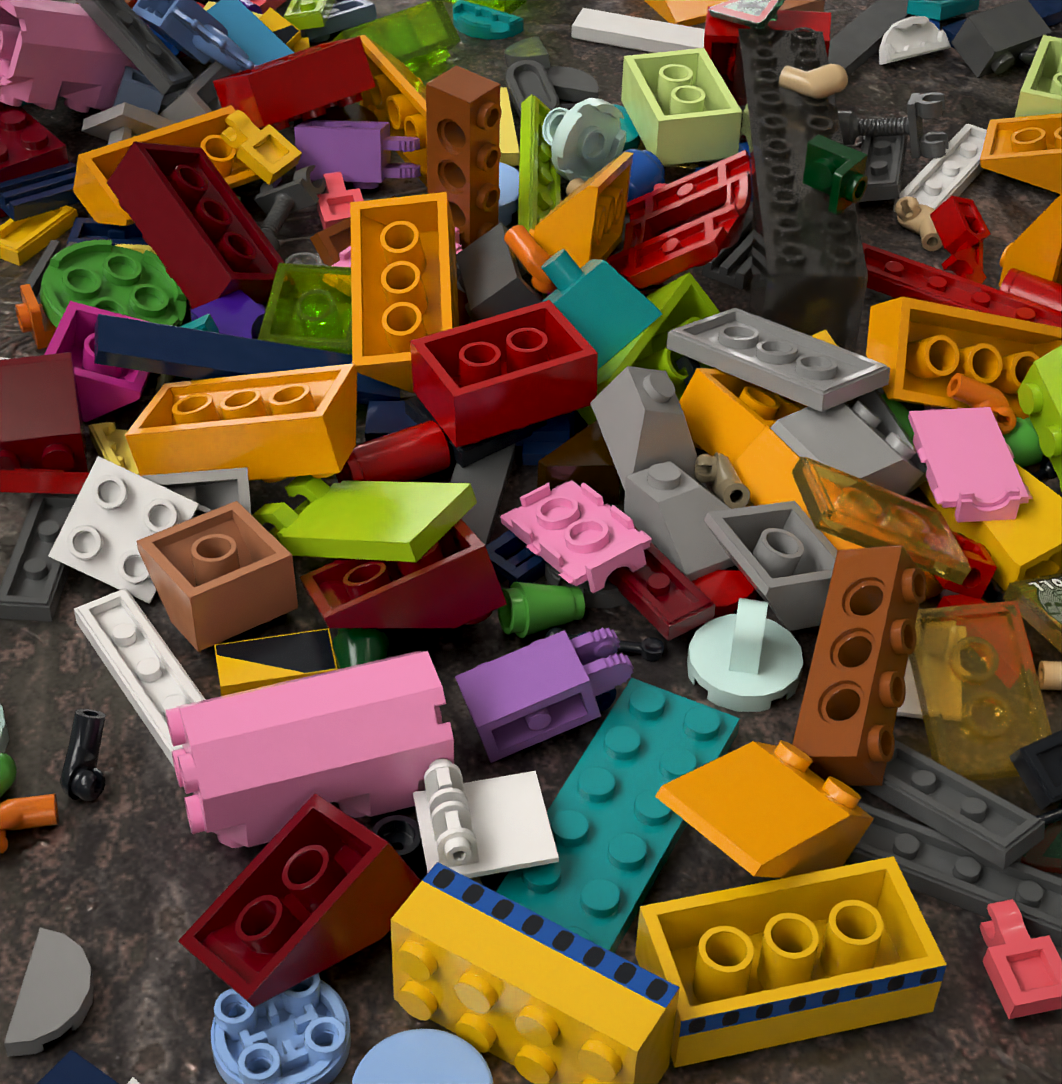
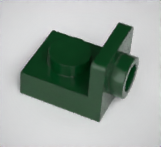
M818 134L807 144L802 184L830 195L828 212L838 216L852 203L859 202L866 191L868 177L865 175L868 155Z

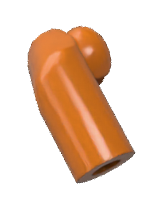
M523 225L511 227L504 236L505 243L532 275L531 283L533 287L540 293H552L557 287L541 268L551 255L535 241Z
M956 373L950 379L947 386V396L970 405L971 408L991 407L1002 435L1009 434L1014 430L1017 416L1014 410L1010 408L1001 390L960 373Z
M55 794L7 799L0 803V854L4 853L8 848L6 831L58 825V804Z

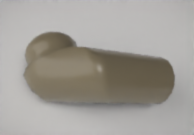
M715 452L714 456L701 454L696 458L694 475L698 482H711L715 495L731 509L742 508L748 504L750 491L741 482L727 456Z

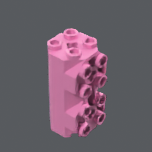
M0 0V102L20 107L24 101L44 109L54 110L61 96L66 98L64 104L68 108L78 112L88 113L90 107L104 111L113 106L125 66L139 70L79 4L53 0Z
M428 651L407 653L165 710L172 745L183 746L182 749L172 751V758L179 787H184L186 794L193 792L192 796L184 797L192 834L204 831L207 833L213 832L217 834L221 844L231 848L243 846L249 848L269 843L314 793L329 803H338L339 809L354 818L366 815L372 817L415 806L413 792L425 790L424 775L429 769L430 764L437 759H448L454 764V737L451 723H442L439 707L446 704L444 691Z

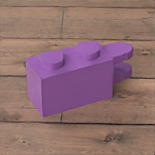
M304 120L294 127L295 147L302 152L299 163L296 165V171L310 165H315L314 170L310 173L311 182L323 178V174L340 171L344 182H352L354 188L372 189L379 187V183H382L386 178H415L421 176L420 165L414 163H391V151L412 152L420 149V138L390 136V122Z
M602 627L599 630L595 629L594 632H587L571 640L564 630L545 639L536 640L528 646L495 660L479 664L475 668L455 676L469 714L491 763L601 717L595 696L610 691L617 685L621 686L634 673L632 670L634 667L627 655L624 656L622 653H616L620 647V641L613 629L610 630L609 627L604 629Z

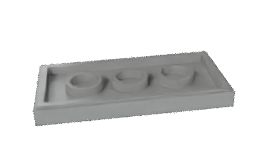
M732 308L672 329L667 335V349L820 412L888 385L890 367L883 363L738 308Z

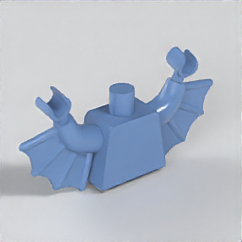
M138 0L132 8L149 27L182 53L203 65L208 61L211 63L217 61L236 73L239 70H251L258 66L252 61L247 60L249 56L227 36L228 30L194 0Z

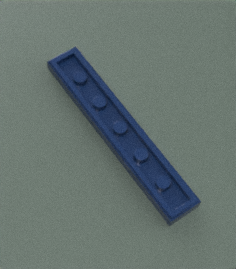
M98 314L95 324L94 364L199 380L352 364V355L103 314ZM357 373V404L368 405L369 401L400 400L399 388Z

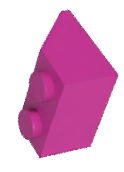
M70 301L44 355L71 352L83 422H88L139 400L151 373L94 364L95 324L98 314L140 321L145 320Z

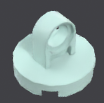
M588 98L581 101L570 110L561 107L551 110L544 119L542 135L544 140L551 145L552 163L556 172L568 181H572L575 178L587 181L621 155L626 142V131L621 129L620 118L624 119L622 112L613 104L597 98Z
M739 598L737 614H728L714 618L696 630L688 648V678L693 685H695L697 680L698 684L708 691L707 699L715 705L737 712H761L770 709L771 701L782 698L785 694L788 700L795 694L803 668L801 646L790 631L775 621L766 618L768 602Z

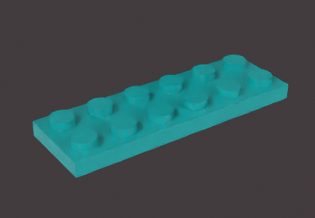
M631 678L547 810L559 862L509 871L496 892L615 954L636 917L640 906L645 901L688 824L657 799L655 795L662 785L727 754L738 735L740 718Z

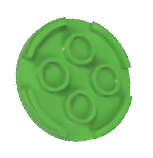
M112 240L84 241L62 249L50 259V264L44 272L40 287V299L43 310L56 328L70 301L153 323L177 327L182 326L186 313L187 297L178 284L167 274L166 267L156 254L148 250L142 254L128 248L112 246Z

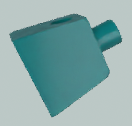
M562 249L541 266L542 270L557 287L542 302L550 300L598 353L597 370L662 315L661 311L604 260L592 259L579 268L568 252Z

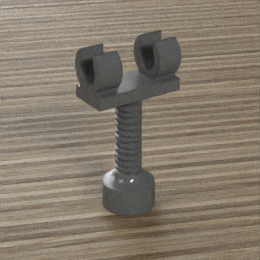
M929 92L922 95L920 93H912L907 103V119L878 118L860 120L856 118L854 111H836L832 124L833 140L843 145H853L856 137L860 135L907 134L910 135L912 159L920 158V156L925 158L943 157L946 155L945 149H949L948 134L944 132L924 134L922 118L934 119L943 116L942 110L946 109L945 95L940 92Z
M315 165L297 170L294 173L293 181L277 187L282 180L281 177L271 185L264 182L261 185L260 193L254 199L267 215L260 229L277 252L280 250V243L276 237L287 216L290 213L317 204L319 200L317 195L322 194L325 190V177L313 182L310 180V173L314 170Z

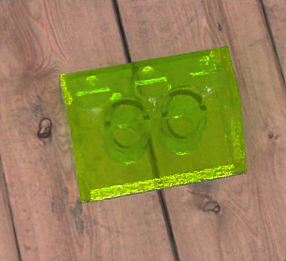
M430 0L342 31L333 40L337 41L366 35L403 62L412 73L419 69L418 65L424 62H428L429 66L432 67L446 61L451 57L449 51L461 41L442 0Z

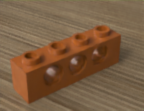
M456 65L426 83L427 194L447 192L454 226L459 229L460 245L463 250L498 225L500 198L499 161L501 157L500 118L502 110L500 107L499 83Z
M902 545L837 551L792 745L812 759L813 762L809 769L825 781L831 776L849 786H882L886 764L892 759L894 754L895 740L893 730L897 710L903 705L906 696L905 671L908 657L914 652L916 647L915 623L919 604L924 602L927 594V582L923 570L917 567Z

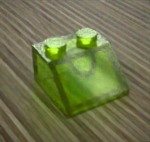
M279 263L258 340L352 354L351 267Z

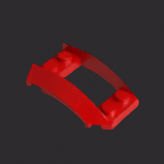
M746 150L741 151L627 202L626 210L630 214V222L625 224L623 250L608 257L607 263L629 283L643 289L652 284H661L671 276L692 267L704 266L718 257L722 249L733 247L740 238L751 202L752 182L748 152ZM718 209L712 213H709L705 216H702L698 219H695L691 222H688L682 226H679L675 229H672L662 234V230L667 227H676L682 224L686 219L693 217L699 213H702L706 210Z

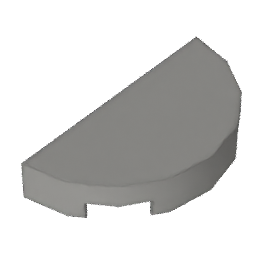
M39 928L4 1041L8 1057L31 1055L44 1051L43 1044L59 1038L70 1027L73 1031L82 1025L93 1003L94 978L90 963L82 947L64 933Z

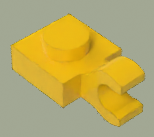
M236 110L226 117L225 122L230 127L221 132V138L229 146L239 148L236 157L268 185H271L299 163L302 152L270 124L260 130L240 110Z

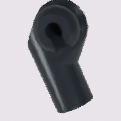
M75 710L69 745L60 778V784L64 793L72 800H77L80 797L84 801H93L102 794L105 788V776L96 767L106 715L97 710Z

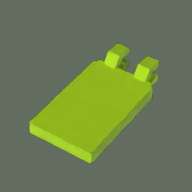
M307 475L297 476L285 486L289 497H295L300 494L307 498L296 509L293 510L285 502L264 504L252 516L261 525L266 522L273 524L275 527L269 533L292 556L417 562L477 503L471 483L342 481L341 483H333L331 486H328L321 478Z

